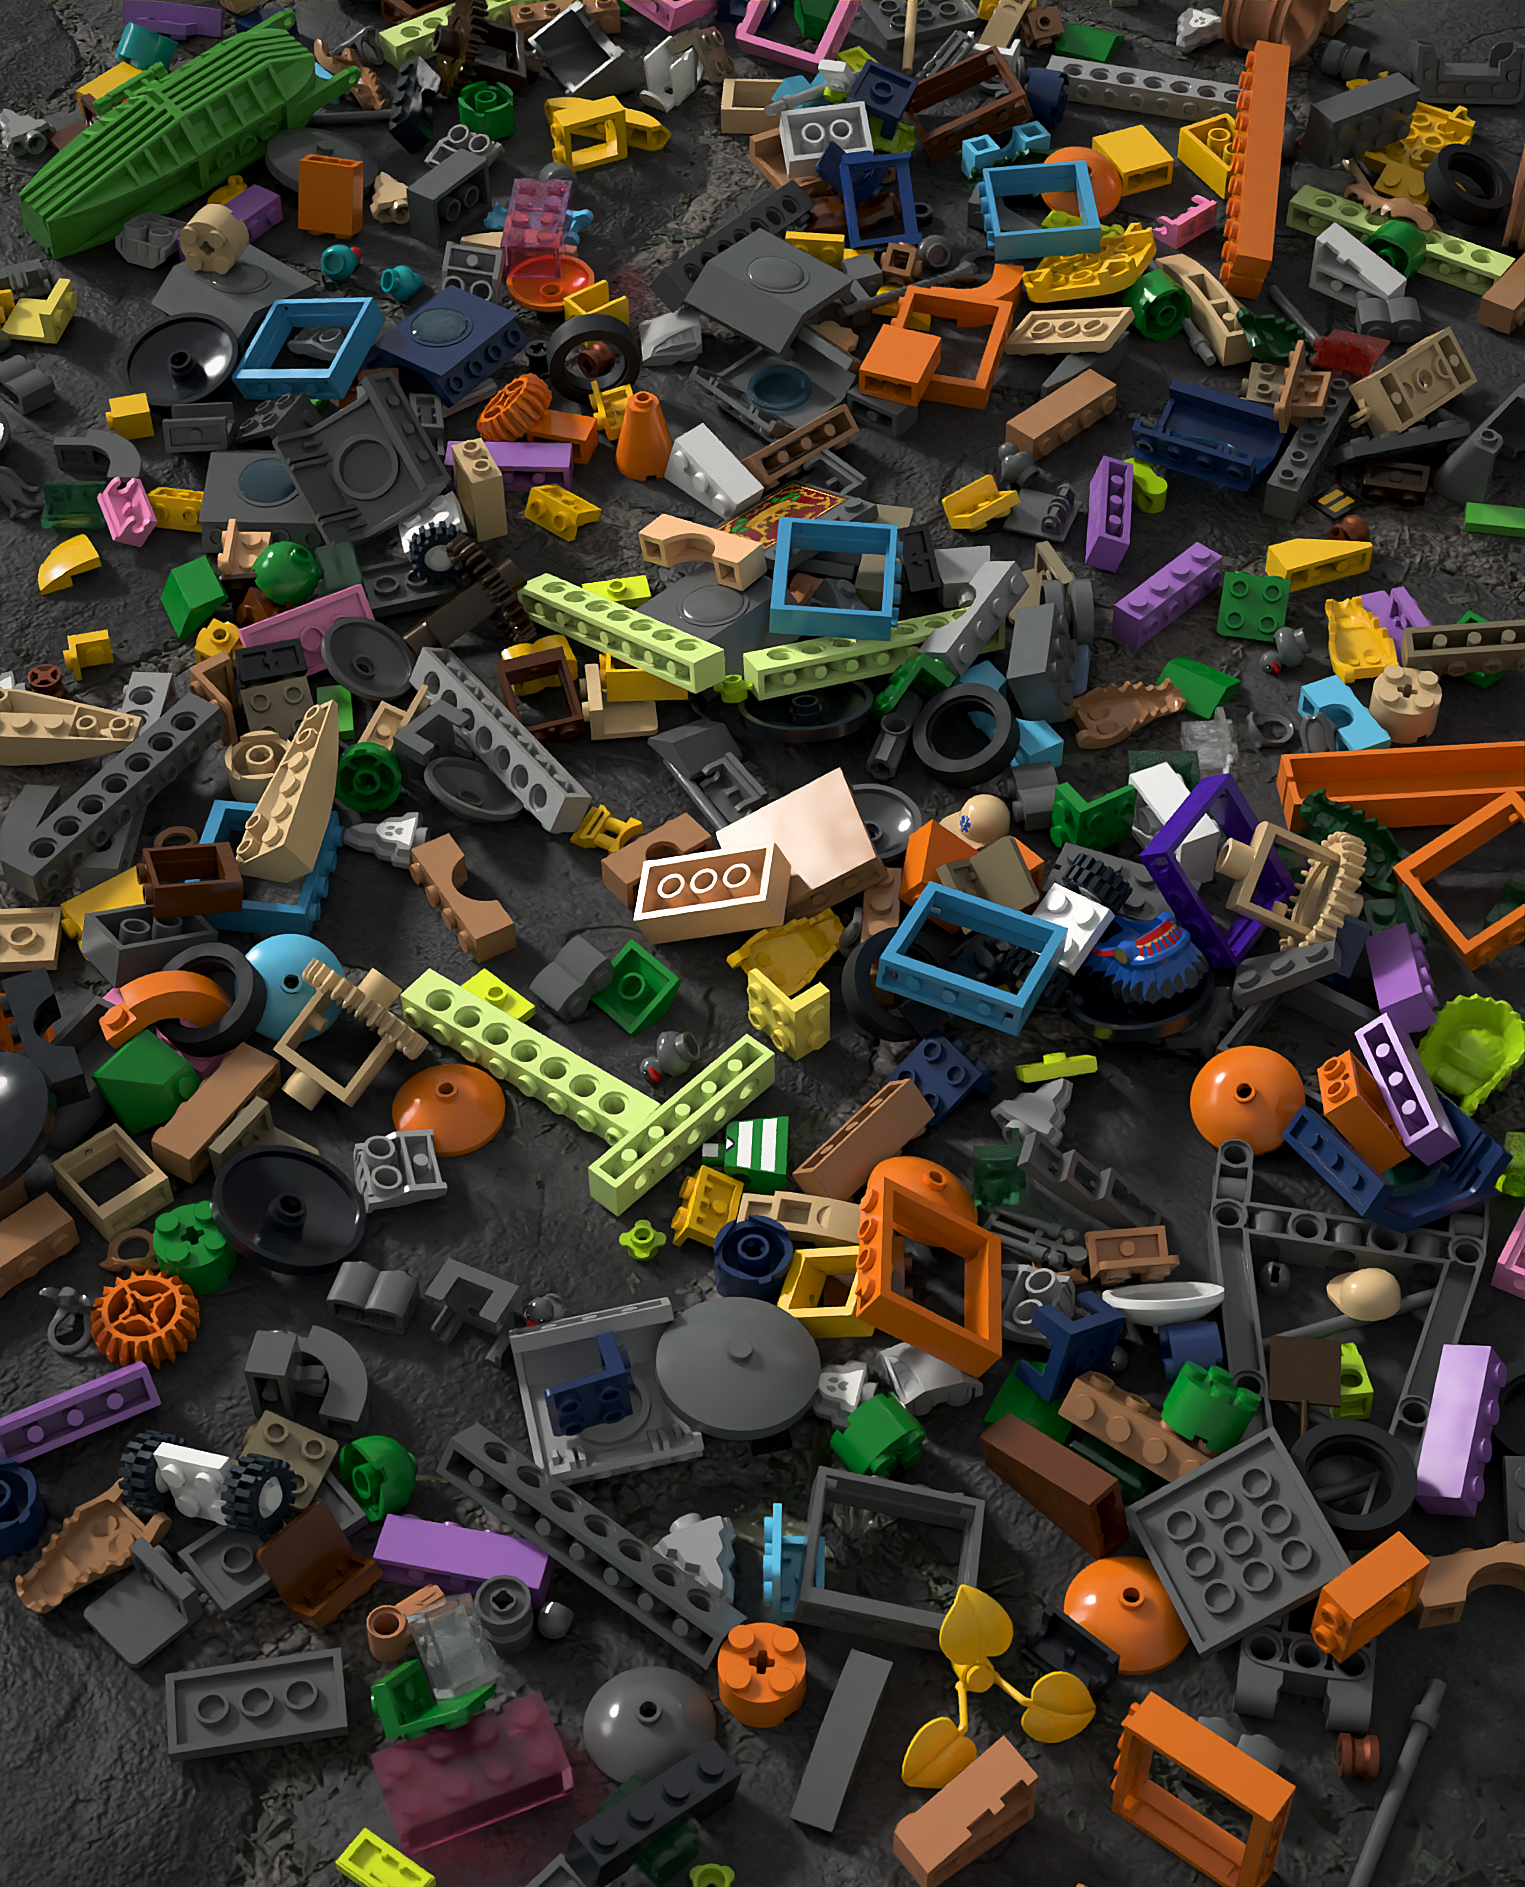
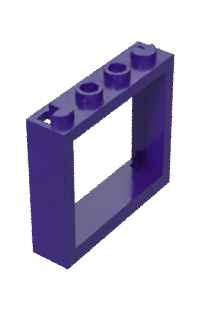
M1231 773L1202 778L1139 855V858L1180 925L1190 933V941L1201 951L1211 970L1236 968L1267 928L1266 925L1240 914L1223 936L1173 854L1209 809L1227 839L1233 838L1248 846L1250 845L1255 829L1260 822ZM1273 844L1256 883L1258 892L1250 901L1271 911L1274 901L1285 904L1296 890L1295 882Z

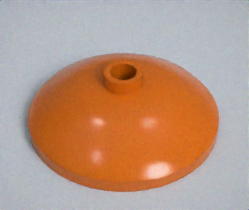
M1066 147L1052 153L1044 163L1086 160L1099 220L1109 216L1117 207L1122 195L1121 177L1114 164L1101 153L1085 147ZM1075 190L1041 193L1043 200L1051 210L1063 211L1069 215L1081 218Z
M543 254L530 257L515 265L509 272L506 282L508 294L517 304L535 312L557 313L564 311L563 298L595 284V278L590 266L578 258L564 254Z
M1257 1046L1235 1047L1213 1057L1198 1073L1190 1095L1192 1118L1198 1131L1209 1144L1219 1150L1220 1145L1224 1141L1230 1139L1243 1140L1253 1149V1157L1270 1153L1284 1145L1287 1141L1281 1135L1301 1105L1306 1106L1304 1086L1293 1065L1280 1054ZM1243 1088L1251 1090V1094L1246 1098L1238 1096L1239 1091Z
M462 1064L438 1065L415 1074L401 1086L392 1106V1117L396 1131L433 1129V1144L436 1157L460 1156L483 1147L498 1133L506 1113L504 1094L495 1079L478 1068Z
M912 1156L892 1157L880 1162L868 1179L867 1189L873 1188L885 1176L976 1225L978 1223L977 1207L967 1187L949 1170L932 1161ZM893 1222V1229L903 1236L924 1245L941 1247Z
M1124 1555L1098 1560L1084 1568L1073 1579L1068 1588L1063 1612L1120 1655L1118 1674L1143 1675L1161 1670L1174 1662L1189 1643L1190 1636L1151 1560ZM1134 1597L1138 1601L1130 1603L1127 1602L1124 1598Z

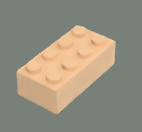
M775 841L644 862L634 922L652 945L783 925L792 866Z

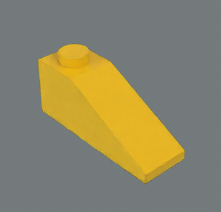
M1297 538L1268 547L1265 571L1268 575L1291 580L1289 593L1369 571L1373 545L1371 542Z

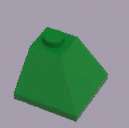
M794 0V18L803 36L821 42L840 0Z
M145 1028L138 1032L91 1076L129 1135H135L173 1118L178 1107L183 1102H187L198 1091L201 1080L188 1060Z

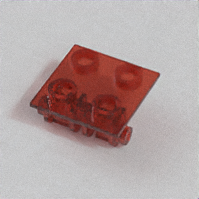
M1333 329L1328 337L1315 338L1313 349L1318 351L1309 362V365L1367 377L1390 345L1391 340Z

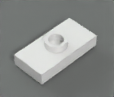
M825 59L820 60L818 70L829 87L837 92L849 93L856 81V77L847 63Z

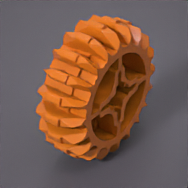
M529 373L515 378L510 384H506L501 391H498V394L491 398L488 405L484 406V411L480 413L476 423L477 430L486 442H515L517 438L522 437L525 432L530 430L535 423H538V419L545 414V410L549 407L552 399V392L549 390L548 385L536 374Z
M149 1268L142 1276H138L132 1271L130 1279L124 1281L117 1277L116 1287L104 1286V1297L95 1298V1310L90 1312V1322L92 1323L91 1335L93 1340L96 1341L98 1351L102 1355H107V1359L112 1365L120 1362L121 1366L126 1367L142 1361L145 1365L153 1363L159 1370L162 1360L168 1359L174 1363L175 1352L187 1353V1342L196 1341V1329L200 1327L198 1301L195 1299L189 1285H183L178 1275L170 1278L166 1271L162 1270L158 1275L154 1276Z

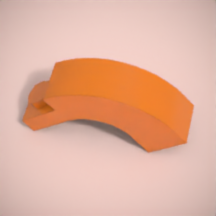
M995 264L990 281L977 288L956 289L931 286V289L1013 302L1014 311L1022 297L1024 266ZM931 315V318L957 320L956 327L959 328H972L989 325L985 323Z
M162 971L142 976L121 987L120 991L124 1001L118 1006L109 1009L98 1021L106 1041L116 1050L138 1032L159 1020L179 1018L192 1022L198 1028L209 1026L221 1019L230 1010L234 1002L232 997L221 986L203 975L188 971Z

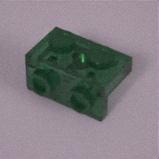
M45 482L43 489L46 502L41 515L42 528L58 531L69 528H85L88 530L106 528L107 522L97 496L99 493L103 494L108 486L107 482Z
M1011 1128L1009 1145L974 1146L971 1195L976 1206L1018 1205L1019 1190L1026 1189V1172L1017 1166L1024 1143L1020 1141L1019 1128Z

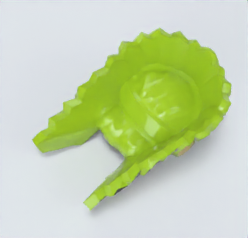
M1477 993L1469 998L1459 995L1453 1002L1447 1001L1441 1011H1435L1437 1022L1430 1024L1427 1028V1035L1420 1040L1419 1047L1416 1049L1431 1083L1438 1085L1446 1093L1458 1097L1461 1100L1459 1108L1469 1117L1476 1112L1479 1105L1486 1102L1491 1093L1503 1091L1511 1079L1512 1071L1517 1070L1525 1061V1021L1521 1019L1520 1013L1514 1012L1512 1006L1506 1001H1495L1492 997L1484 999Z

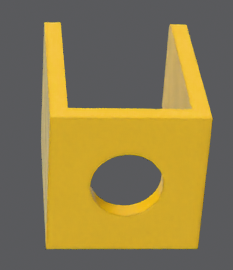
M606 280L597 282L563 298L565 322L580 315L605 314L621 320L630 327L628 298L622 296L609 302V286ZM601 340L588 341V342H585V343H582V344L585 345L587 348H589V347H591L593 344H595L596 342H602V341H601Z

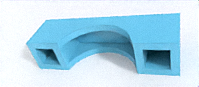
M989 660L968 668L962 677H956L954 680V686L967 683L989 686L1006 699L1007 679ZM967 712L973 724L980 728L991 741L996 731V719L985 712ZM1017 719L1020 728V743L1016 755L1010 763L1011 766L1051 761L1054 768L1061 766L1064 740L1045 720L1026 721Z

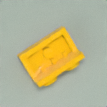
M597 380L591 382L593 393L588 396L592 409L596 412L593 415L594 418H597L598 430H605L608 441L618 439L627 401L634 395L631 385L629 383L601 393Z
M986 475L942 499L951 528L969 529L970 532L986 527V521L991 518L997 519L1008 515L1011 512L1010 508L1021 502L1017 490L998 491L992 475Z

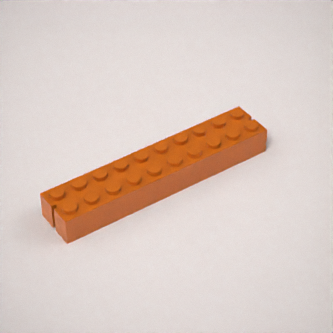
M1257 40L1254 51L1248 52L1245 63L1247 71L1241 72L1238 88L1242 89V92H1239L1236 109H1239L1240 113H1237L1234 130H1238V134H1235L1232 151H1236V155H1233L1230 165V172H1234V176H1231L1228 186V193L1232 194V197H1229L1226 207V215H1230V219H1227L1224 228V236L1228 237V241L1224 242L1221 258L1226 259V263L1222 264L1219 280L1224 281L1223 287L1231 295L1254 300L1258 299L1264 279L1272 263L1291 46Z
M1525 741L1281 755L1276 785L1281 804L1284 806L1283 812L1288 831L1292 833L1317 832L1302 819L1299 809L1303 800L1310 793L1322 788L1327 790L1326 796L1328 799L1337 801L1342 807L1350 804L1356 811L1364 810L1366 819L1377 818L1379 825L1387 826L1388 828L1459 824L1512 788L1525 802Z

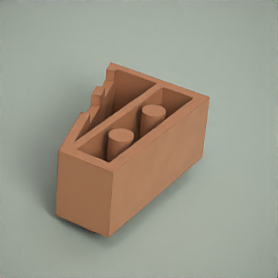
M1003 1735L917 1812L908 1814L897 1824L894 1831L893 1853L921 1887H937L1034 1817L1039 1776Z

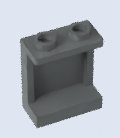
M232 402L176 404L171 407L172 419H164L162 421L166 453L228 450L236 433Z

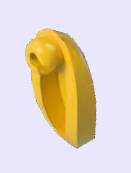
M230 176L228 178L229 185L215 191L209 197L206 205L219 204L224 206L247 190V184L243 183L242 176Z

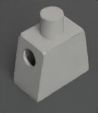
M990 546L934 550L942 587L935 593L941 605L945 608L959 607V609L971 607L976 595L969 583L986 561H990Z

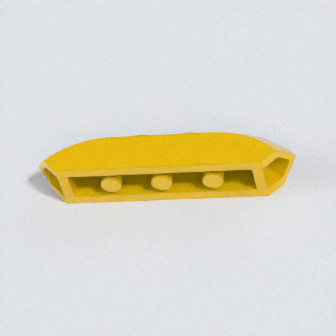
M574 97L547 99L544 104V110L548 124L550 126L553 124L552 112L588 103L591 100ZM625 108L627 146L649 151L662 149L672 133L652 116ZM605 121L570 131L573 134L606 141Z

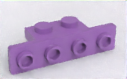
M123 0V24L125 25L129 21L160 35L162 33L170 34V39L186 40V36L195 34L212 37L223 36V10L154 0Z
M1404 586L1391 589L1390 597L1383 590L1360 595L1364 610L1372 612L1374 618L1378 617L1380 628L1386 627L1389 637L1393 638L1397 662L1400 667H1403L1400 647L1404 628L1432 626L1431 621L1424 617L1417 601L1411 598Z

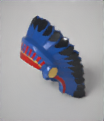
M1163 912L1151 920H1133L1117 914L1103 933L1105 936H1111V938L1104 944L1097 941L1077 970V972H1081L1082 979H1090L1093 986L1101 987L1104 992H1112L1117 999L1122 997L1125 1003L1136 1001L1141 1005L1147 1001L1154 1005L1161 998L1170 1000L1176 992L1182 994L1185 989H1192L1198 985L1199 979L1203 978V973L1208 971V964L1201 951L1190 941V933L1177 926L1176 919L1171 913Z

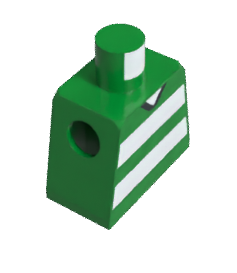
M789 1116L730 1122L727 1124L726 1144L703 1143L702 1165L724 1167L725 1175L744 1183L743 1192L774 1196L775 1191L787 1192Z

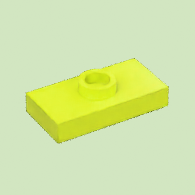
M646 575L582 584L583 589L627 608L639 607L651 599Z
M485 968L461 986L522 1023H525L536 1014L535 1006Z
M1065 1052L1043 1055L1044 1062L1015 1066L1016 1078L1024 1083L1092 1073L1098 1070L1095 1056L1081 1055L1066 1058Z
M367 1828L360 1832L335 1862L337 1870L360 1887L436 1886V1879L433 1875Z

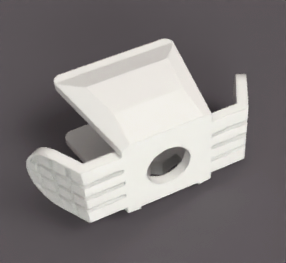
M672 36L667 37L644 58L648 91L642 90L639 94L644 105L666 113L672 107L679 106L683 100L697 90V85L702 81L705 70L694 46L672 64L673 56H671L667 45L674 42ZM672 88L673 94H668L665 91Z

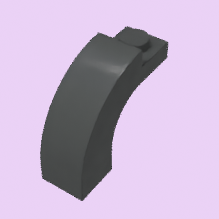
M88 429L86 437H55L53 446L59 469L100 470L107 473L108 484L115 477H120L121 484L117 487L118 490L124 489L132 478L141 479L146 490L139 453L134 445L124 437L112 432Z
M313 1325L308 1338L294 1332H287L298 1337L304 1367L309 1365L325 1366L323 1379L328 1380V1391L318 1413L323 1435L349 1442L365 1437L371 1421L372 1401L367 1373L357 1351L344 1338L323 1327Z

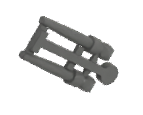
M956 30L932 59L925 63L922 67V72L919 71L915 79L920 81L964 60L977 43L976 40L964 32ZM964 42L969 43L954 62L948 65L947 63Z
M995 1206L992 1214L982 1226V1228L1001 1237L1002 1245L1027 1254L1035 1261L1041 1263L1047 1261L1049 1266L1057 1269L1063 1265L1064 1257L1073 1266H1082L1088 1260L1087 1250L1084 1247L1075 1246L1080 1240L1079 1231L1071 1228L1065 1230L1063 1225L1055 1222L1050 1224L1022 1213ZM1002 1215L1037 1231L1035 1234L1000 1222L999 1217ZM1047 1233L1048 1237L1056 1239V1241L1043 1238V1236ZM1063 1241L1064 1243L1072 1245L1073 1247L1070 1248L1068 1246L1063 1245Z

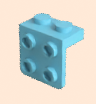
M773 1503V1517L764 1518V1604H772V1620L792 1621L805 1536H782V1503ZM820 1537L812 1587L824 1589L825 1537Z

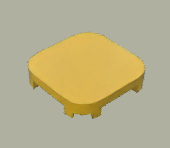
M1417 101V107L1411 114L1413 115V120L1408 137L1370 152H1380L1397 163L1406 162L1415 170L1424 173L1436 155L1446 145L1455 143L1470 145L1475 121H1472L1467 116L1468 109L1460 105L1451 113ZM1363 154L1354 158L1364 162Z
M1131 223L1122 236L1101 238L1100 252L1044 257L1035 270L1023 272L1022 278L1028 299L1036 303H1048L1102 296L1130 287L1141 277L1156 254L1157 248L1152 227L1144 230L1141 223Z

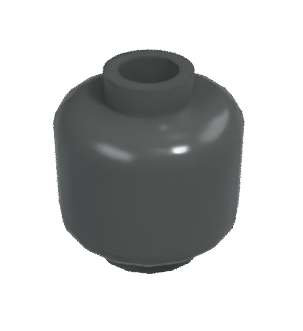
M552 162L541 170L539 186L541 191L551 201L566 203L577 194L579 180L576 173L566 164Z

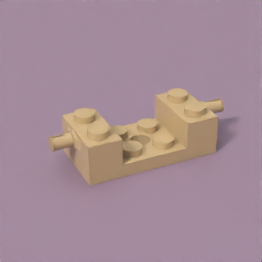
M1450 327L1424 338L1407 349L1408 353L1388 366L1365 376L1348 387L1360 411L1349 417V422L1356 420L1350 425L1357 428L1364 422H1367L1375 438L1379 437L1382 433L1398 430V433H1400L1476 383L1478 380ZM1419 376L1421 377L1424 383V387L1421 385L1419 381Z

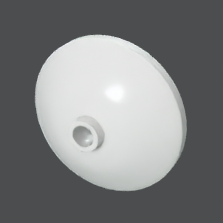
M1152 1282L1111 1288L1102 1293V1298L1122 1313L1129 1322L1153 1326V1332L1158 1333V1326L1201 1319L1220 1305L1225 1298V1292L1223 1287L1209 1283Z

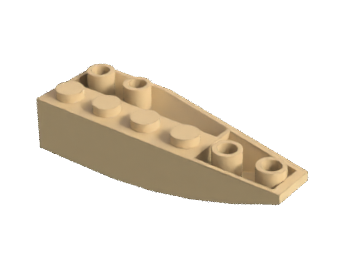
M1177 254L1155 259L1157 267L1167 273L1190 295L1192 299L1190 318L1200 333L1205 334L1210 342V348L1222 366L1250 361L1253 355L1248 347L1249 342L1236 318L1238 310L1246 307L1236 300L1204 267L1186 255Z
M0 688V765L18 766L61 763L123 750L138 738L143 720L139 716L22 689Z
M333 699L320 706L314 705L306 712L303 722L258 805L246 822V831L242 842L236 850L237 856L235 860L240 874L287 884L313 871L329 823L336 787L339 729L338 705Z

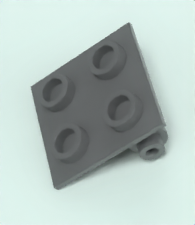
M39 258L0 268V290L11 289L14 303L22 298H39L52 292L46 267H42Z
M1070 484L1059 486L1056 496L1022 488L1019 493L1021 502L1012 507L1003 525V529L1064 543L1082 505V502L1075 500L1073 486Z

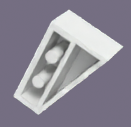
M1336 222L1316 238L1309 283L1310 288L1353 307H1356L1358 301L1366 298H1381L1387 301L1396 297H1404L1407 278Z
M703 423L675 439L664 478L725 520L761 499L764 487Z

